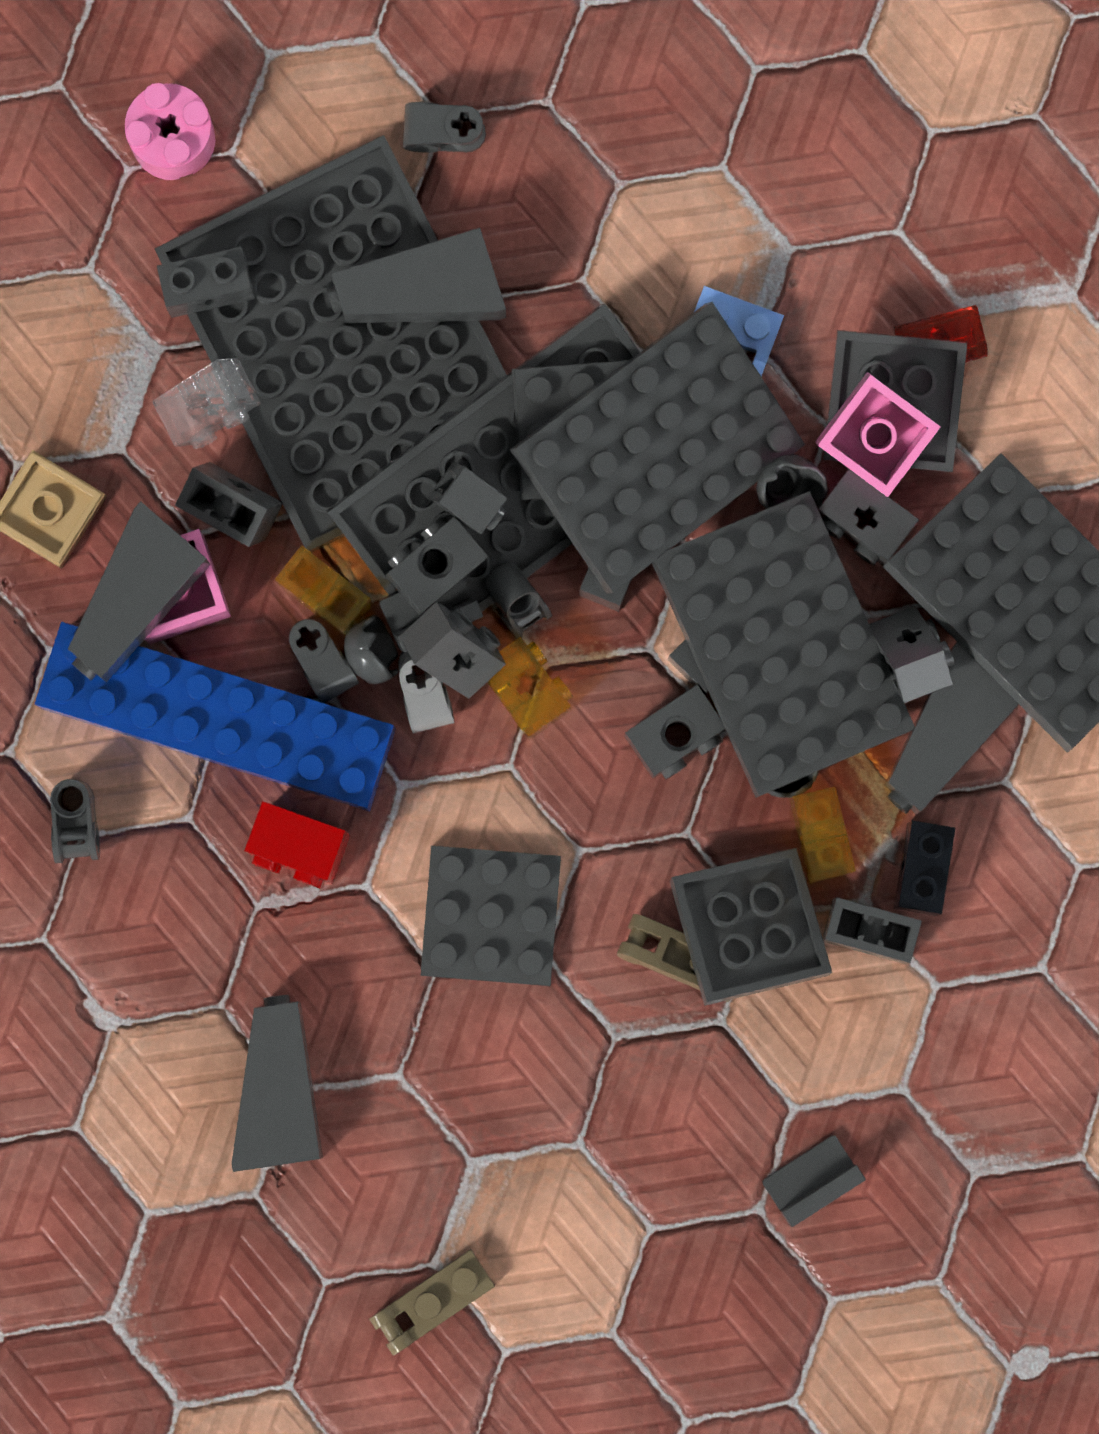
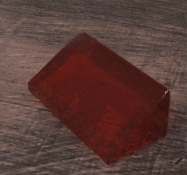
M976 305L893 327L894 335L967 342L965 363L988 356L987 343Z

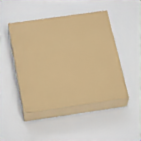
M32 450L0 501V532L62 569L107 495Z

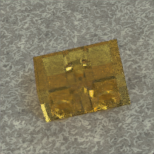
M302 545L275 578L280 588L344 637L348 630L359 622L373 605L370 597Z
M520 636L499 651L506 665L487 683L527 739L530 740L571 711V706L567 701L573 695L559 676L552 680L542 666L548 661L536 643L532 641L526 644ZM524 675L529 681L535 678L539 680L536 684L537 694L533 697L528 692L522 694L517 692L521 688L520 678Z
M836 787L793 796L789 801L809 883L812 884L856 872Z

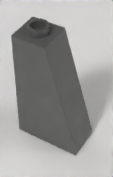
M480 228L331 273L334 286L327 288L334 313L342 311L346 323L486 321L506 318V307Z
M141 501L136 505L68 648L77 657L72 662V665L91 681L98 675L107 682L211 565L207 558Z
M958 642L950 649L954 665L948 668L953 685L928 694L914 723L915 729L910 732L884 785L891 791L887 798L905 814L910 809L916 815L920 813L1019 705Z
M289 995L263 998L264 1007L254 1008L232 1156L233 1172L323 1158L301 1002L290 1003Z

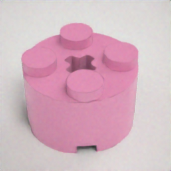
M151 84L134 99L126 114V139L141 167L151 175L164 180L180 179V177L200 171L210 160L216 141L214 126L206 105L192 90L177 84ZM173 126H176L178 133H169L167 138H165L162 132L165 129L170 130Z

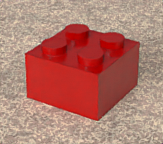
M262 801L244 851L254 856L251 863L255 866L280 874L282 867L294 870V879L320 889L323 881L333 884L350 835L345 830Z

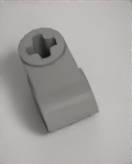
M408 651L402 652L398 660L399 678L412 733L455 723L446 686L426 671L422 675H416V672L412 669L414 663Z

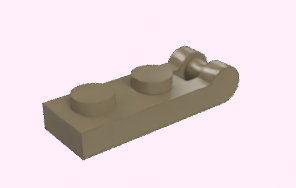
M633 914L628 925L631 932L627 941L621 942L617 956L627 962L644 966L700 990L684 933L645 916ZM647 937L659 941L655 953L643 948Z
M470 1249L377 1312L369 1320L376 1330L379 1328L382 1330L389 1341L386 1346L394 1356L494 1288L495 1284ZM406 1311L414 1325L403 1332L395 1317Z

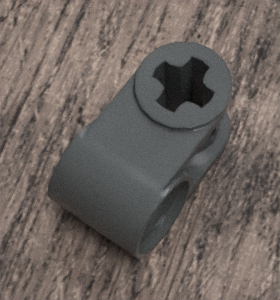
M411 102L405 105L403 148L405 150L422 153L438 151L467 153L477 150L485 141L486 131L480 113L473 107L466 105H439L430 102ZM463 122H471L472 129L468 131V136L461 137L458 129H462Z
M503 564L494 569L487 577L485 588L497 607L495 610L517 641L523 637L522 632L542 618L548 620L553 616L546 603L516 564Z
M305 619L292 627L289 633L290 646L304 669L305 677L321 703H326L359 684L341 650L338 651L321 623ZM306 629L312 634L320 632L321 635L316 640L318 647L313 651L307 646L299 648L298 645L303 640L301 632Z
M67 779L60 781L54 786L50 797L52 814L51 842L54 862L58 864L63 863L66 858L89 856L93 861L99 860L100 836L96 822L93 790L88 784L79 780ZM76 787L82 792L83 803L79 809L70 812L63 806L62 795L68 788ZM75 840H84V841H85V843H83V844H74V845H68V844H67L68 841H75Z

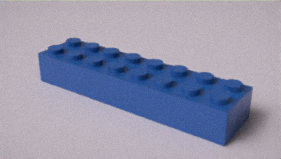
M61 622L34 705L52 713L370 812L396 731L394 725L142 646H138L107 682L98 675L91 681L72 665V662L77 657L68 650L78 627Z

